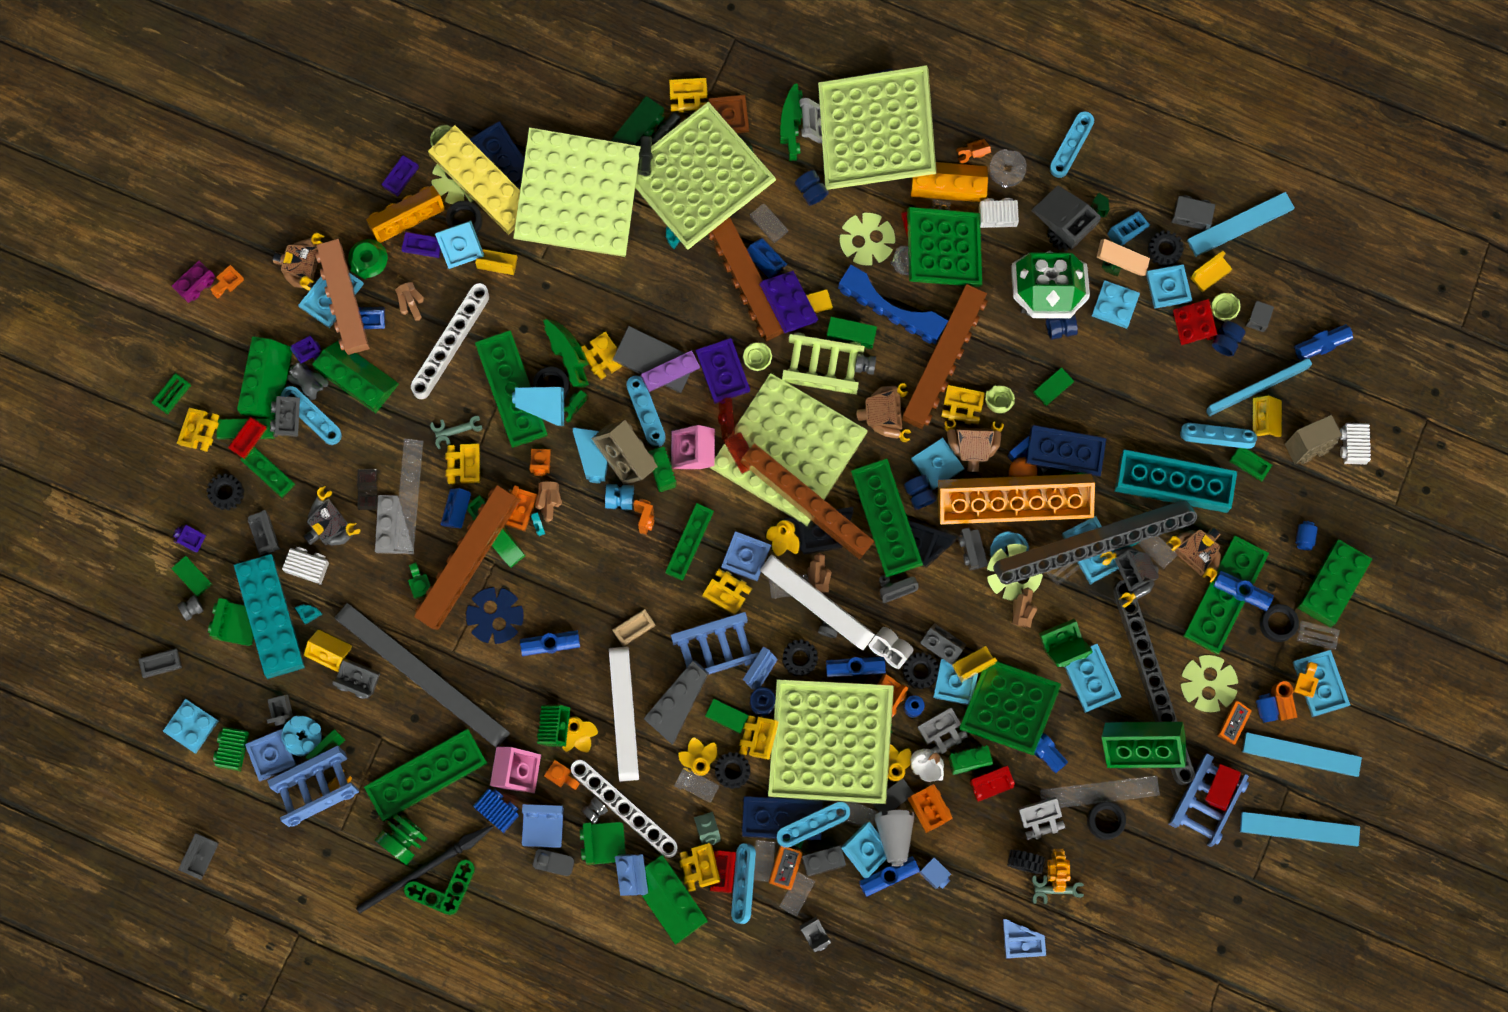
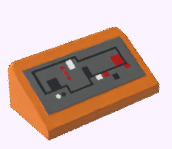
M1236 700L1217 736L1235 745L1252 710Z
M780 846L768 883L791 890L803 852Z

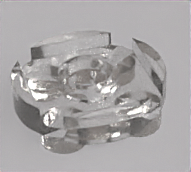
M1004 149L992 157L989 165L990 176L997 184L1004 188L1015 186L1024 179L1027 164L1025 158L1019 152ZM1005 164L1007 166H1012L1011 172L1004 170Z

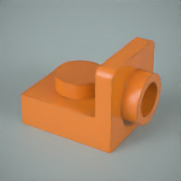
M531 449V464L529 467L531 473H534L536 476H545V473H550V449Z

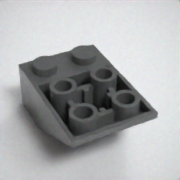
M1060 186L1054 188L1032 209V212L1071 249L1092 231L1101 219V216L1087 203Z

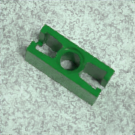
M831 317L826 340L848 344L850 342H857L867 349H873L877 326Z

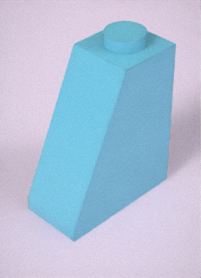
M515 388V392L512 393V402L515 404V407L557 426H564V388Z
M573 428L574 438L586 479H589V482L592 483L605 482L608 462L591 439L599 431Z

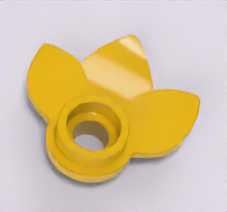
M782 520L777 526H772L767 531L766 538L773 541L772 550L776 556L782 555L787 549L794 554H797L799 551V538L794 534L795 527L790 521Z
M570 717L566 747L563 746V750L568 752L575 746L576 749L588 753L591 748L590 737L598 734L596 726L591 722H583L578 717ZM576 723L578 728L572 730L570 728L571 724Z
M693 737L688 744V752L679 753V760L684 767L691 768L695 775H706L710 770V764L717 757V747L714 742L704 747L698 739ZM698 763L704 764V768L702 770H699L697 768Z
M890 744L888 779L891 781H900L905 775V769L911 765L910 759L912 755L909 748L899 753ZM892 769H897L898 775H894Z

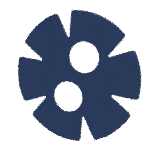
M493 587L480 591L472 598L479 608L468 606L466 621L468 626L479 624L472 631V634L477 639L489 643L493 633L495 644H500L512 639L518 633L510 624L522 625L523 608L522 606L510 608L518 600L512 592L501 588L498 598H496L495 588ZM487 601H494L497 604L495 613L488 614L484 611V604ZM501 617L506 621V627L503 630L497 631L493 628L492 623L495 618Z

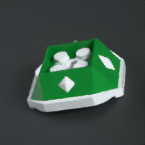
M1051 251L1046 253H1028L1012 263L1013 298L1027 310V313L1032 318H1071L1089 299L1090 290L1087 264L1080 261L1073 253H1053Z

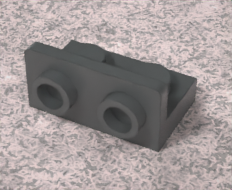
M276 396L275 402H271V413H274V420L270 421V432H273V437L278 435L298 436L300 398Z
M936 623L932 625L921 641L924 647L951 665L954 664L967 645Z

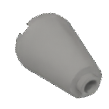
M907 810L887 811V815L882 816V812L875 814V822L887 862L891 863L892 866H903V863L907 862L914 813L909 814Z

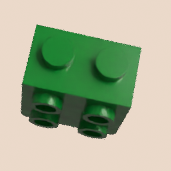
M218 598V603L215 602L213 606V614H215L213 622L211 621L208 627L209 636L214 640L251 646L254 636L246 607L230 603L227 599Z
M1075 619L1039 633L1045 653L1057 667L1068 666L1071 662L1085 659L1093 653L1092 648L1083 640Z
M583 823V828L580 829V840H584L585 848H581L582 860H586L587 865L616 863L615 856L626 855L623 823Z

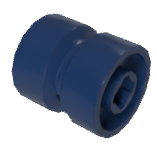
M815 170L806 172L795 181L796 187L801 193H804L803 198L809 206L820 202L829 194L825 185L819 183L820 177Z
M1075 314L1071 318H1046V327L1050 340L1061 338L1064 334L1066 337L1078 334Z
M1225 321L1219 330L1220 335H1216L1212 347L1217 352L1232 357L1238 349L1237 342L1242 341L1246 332L1241 326Z
M926 475L918 476L904 484L906 492L912 496L910 501L915 510L924 508L937 500L933 489H928L930 482Z
M761 687L756 689L750 698L751 710L758 716L769 715L775 708L776 698L774 693L768 688Z

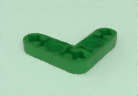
M469 860L459 862L445 894L414 881L406 884L404 893L406 897L446 915H454L459 910L475 873V866ZM469 864L471 872H466L464 878H468L467 882L456 878L457 875L462 876L463 874L461 866ZM456 882L463 884L464 888L460 893H455L452 889L453 884ZM416 885V889L420 892H423V888L427 889L422 896V901L419 900L421 896L418 894L410 896L411 892L408 891L410 887L413 888ZM429 893L437 895V901L434 904H429L426 901V896ZM451 893L460 898L458 901L454 899L453 905L455 908L454 910L450 909L448 912L446 911L445 903H450L452 897H448V895Z

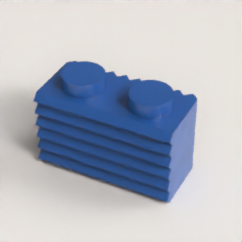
M488 788L473 807L502 833H505L519 817V814L516 812L518 808L510 801L506 804L502 800L504 796L496 789L491 791Z

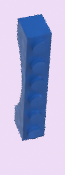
M853 265L849 266L839 282L838 289H840L842 294L856 298L859 304L863 306L868 305L878 315L887 316L892 323L904 326L905 330L909 333L918 334L926 343L936 345L948 323V320L932 311L923 313L910 312L891 305L876 292L867 273Z

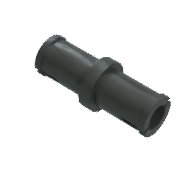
M672 112L667 120L659 125L658 131L652 137L653 145L672 131L679 121L682 120L679 115Z
M643 136L640 138L639 174L648 176L651 174L650 167L651 160L653 159V154L651 153L652 138Z

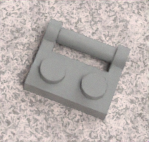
M809 98L800 99L803 119L802 137H809L820 144L822 143L820 105Z

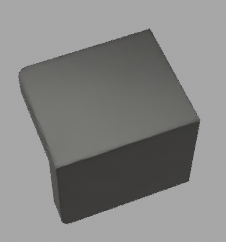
M1256 301L1246 327L1264 332L1268 327L1274 307Z

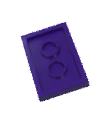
M794 271L764 280L759 284L784 333L817 322L818 318Z
M731 338L696 350L714 404L750 392V387Z

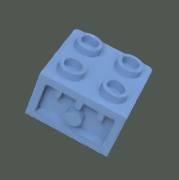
M523 804L522 846L561 848L563 806Z

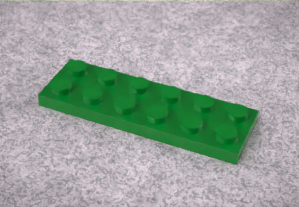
M511 330L475 342L511 447L514 448L548 436L541 418L515 407V404L512 402V393L515 392V388H531Z
M888 459L852 470L851 473L886 577L922 566L923 563Z
M1234 536L1219 564L1217 575L1220 571H1223L1242 581H1249L1254 585L1269 553ZM1214 579L1213 582H1210L1183 637L1218 655L1245 601H1239L1234 596L1213 587ZM1239 587L1240 593L1247 595V589Z
M469 729L366 785L364 788L381 820L384 822L393 817L395 813L399 814L481 768L487 762Z

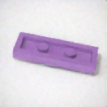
M689 351L642 373L640 376L648 392H651L698 370L700 366L693 352Z

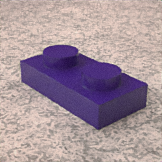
M403 155L381 184L382 187L398 197L418 170L419 165Z
M405 232L402 252L435 258L440 257L441 248L436 237Z

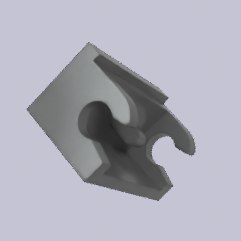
M266 510L249 516L248 523L259 556L280 550L269 514Z
M195 833L178 870L202 880L219 843Z

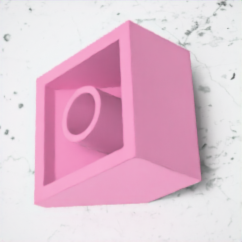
M696 425L672 431V469H704L714 466L715 429Z
M496 747L490 786L535 793L541 754L513 747Z

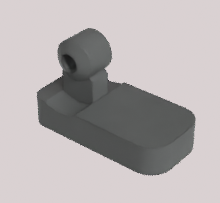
M882 575L879 578L880 585L882 586L880 597L883 603L903 597L919 589L915 577L907 578L893 585L890 582V577Z
M538 849L535 854L533 867L537 870L569 876L573 871L574 859L571 856Z

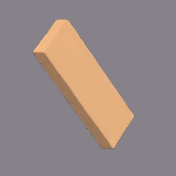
M1106 239L1100 241L1097 258L1139 276H1146L1150 258Z

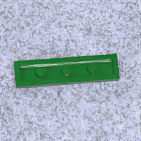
M696 503L665 574L681 581L684 580L714 514V510Z

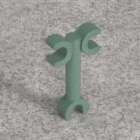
M479 416L472 417L468 423L445 429L443 420H440V428H435L432 422L430 426L437 438L435 442L436 447L441 449V441H446L447 445H451L447 436L471 429L476 432L483 429L482 425L474 426V423L480 420Z
M1036 876L1032 877L1035 893L1032 897L1033 904L1037 903L1036 899L1038 896L1043 898V904H1047L1048 898L1046 894H1072L1076 898L1084 896V894L1076 892L1077 887L1084 886L1083 883L1066 886L1064 892H1054L1053 886H1045L1047 876H1043L1042 883H1037Z

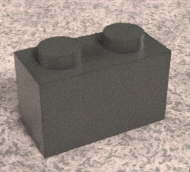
M1186 195L1179 196L1175 203L1171 223L1206 231L1212 224L1216 204H1212L1208 200H1195Z
M841 845L802 856L807 877L846 866Z

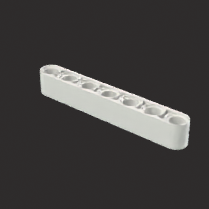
M475 284L471 288L412 381L411 389L416 398L425 399L429 396L487 304L489 293L484 284ZM479 291L485 293L482 297L475 296ZM468 307L475 308L472 313L465 312ZM458 323H465V326L463 328H456V325ZM447 339H455V342L453 344H446ZM438 354L445 355L443 360H436ZM428 370H435L434 375H426ZM418 386H425V389L422 392L416 391V388Z
M770 555L761 567L760 571L861 650H864L875 634L775 556Z
M629 647L609 648L619 782L639 780Z
M577 760L572 764L571 772L573 776L659 853L668 858L673 857L677 853L676 842L583 760ZM578 765H583L586 768L582 775L575 773V768ZM593 778L600 780V785L596 788H592L589 785ZM607 791L615 793L613 800H605L604 795ZM620 805H629V812L626 814L620 813ZM642 817L645 822L643 826L636 827L633 824L634 819ZM651 830H657L659 837L656 840H651L648 837V833ZM666 843H672L674 850L671 853H666L663 851V846Z

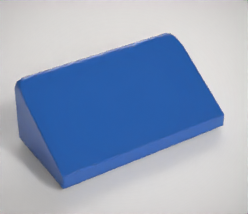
M763 238L752 243L747 249L752 261L769 279L787 265Z
M359 307L364 329L385 328V307Z
M461 488L449 491L441 526L462 528L471 496L469 491Z

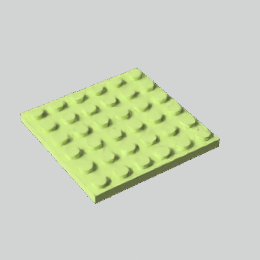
M927 65L818 83L825 187L827 190L936 174L929 70Z
M707 102L651 146L653 159L651 160L650 175L643 176L639 174V159L635 189L688 250L775 182L776 179L715 108Z
M529 128L513 239L625 257L641 146Z
M770 373L715 457L714 466L710 468L808 526L811 520L740 463L742 457L755 443L825 500L868 430Z
M777 680L774 720L779 723L771 752L768 797L886 804L894 686Z

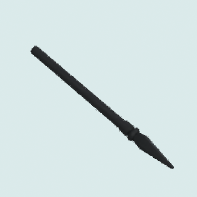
M491 825L463 836L458 843H454V846L449 847L439 856L356 907L359 914L445 860L456 856L457 853H462L463 850L471 849L494 826Z

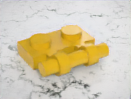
M706 78L669 80L670 100H678V104H671V112L678 111L679 113H684V111L694 110L696 112L707 103H700V98H707ZM683 99H694L695 103L684 104Z
M606 331L590 341L593 349L588 350L585 345L581 347L588 363L592 367L591 371L600 380L606 377L603 371L606 368L612 374L622 367V365L612 361L618 348ZM597 354L603 361L600 364L594 358Z
M948 385L944 405L951 406L950 411L942 410L941 417L948 418L949 421L958 420L968 425H971V423L978 425L980 417L973 416V412H981L985 393ZM962 408L968 410L967 415L957 413L956 409Z
M189 408L177 444L197 449L198 443L201 442L200 450L207 452L209 445L213 443L214 431L219 425V415L212 413L211 419L208 420L209 413L206 411ZM204 426H207L205 436H202Z
M460 444V452H455L454 445H448L447 453H445V459L447 460L445 474L448 484H455L456 476H460L461 483H480V445ZM456 459H460V469H455Z
M718 569L716 576L721 578L720 582L712 579L702 596L729 613L736 615L745 601V598L740 596V593L743 591L749 595L752 588L746 585L747 582L739 581L731 576L730 572ZM728 582L735 586V591L725 587L726 583Z
M748 716L747 723L744 724L743 728L745 729L743 739L739 743V746H741L739 754L747 755L748 748H750V756L769 760L779 722L773 719L758 717L757 724H755L756 717ZM755 731V732H754V736H753V740L750 741L751 736H752V732Z
M707 843L691 848L693 855L691 857H688L687 851L680 853V866L684 870L685 877L683 879L688 891L696 890L694 884L696 881H699L700 887L720 882L712 844ZM693 864H695L697 872L694 874H692L691 866Z

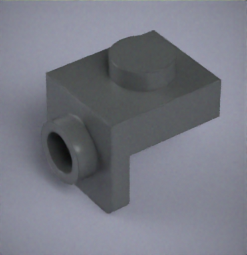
M288 695L268 699L272 719H268L267 723L274 722L275 726L287 723L286 719L293 718Z
M817 917L799 926L814 952L824 950L831 943Z

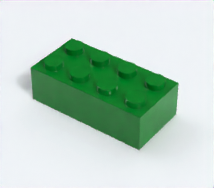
M1338 539L1329 550L1297 609L1330 628L1334 626L1366 572L1372 558Z

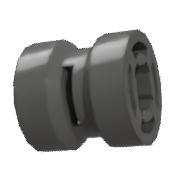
M857 354L855 372L861 373L863 371L874 375L876 356L865 357L863 354Z
M196 595L189 597L187 602L182 601L177 604L186 621L190 620L193 614L204 612Z
M823 621L818 633L836 638L838 631Z
M593 797L591 803L588 806H584L581 811L595 824L598 821V817L604 815L608 809L596 797Z

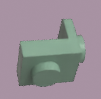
M713 812L694 817L702 845L707 843L714 845L721 841Z

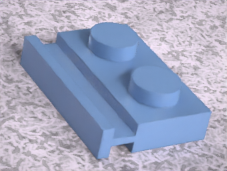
M763 647L743 680L755 691L762 686L778 659L769 649Z
M643 854L615 856L620 896L648 894Z

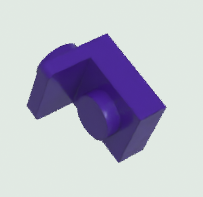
M311 336L290 347L300 364L311 358L316 360L321 352L319 343L314 341Z
M182 525L181 527L178 526L175 530L173 542L197 553L206 535L187 525Z

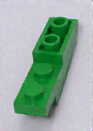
M798 83L794 84L789 91L781 116L780 144H788L789 161H796L797 154H800V143H796V136H799L798 125H801L802 107H800L799 101L803 97L802 90H798Z
M543 320L544 329L550 339L552 351L555 355L563 356V364L567 368L570 383L573 387L581 388L589 385L583 369L589 363L575 337L556 320Z
M480 495L469 503L467 511L473 518L472 520H475L479 515L478 510L481 505L486 504V501ZM504 526L492 547L508 566L512 568L526 555Z

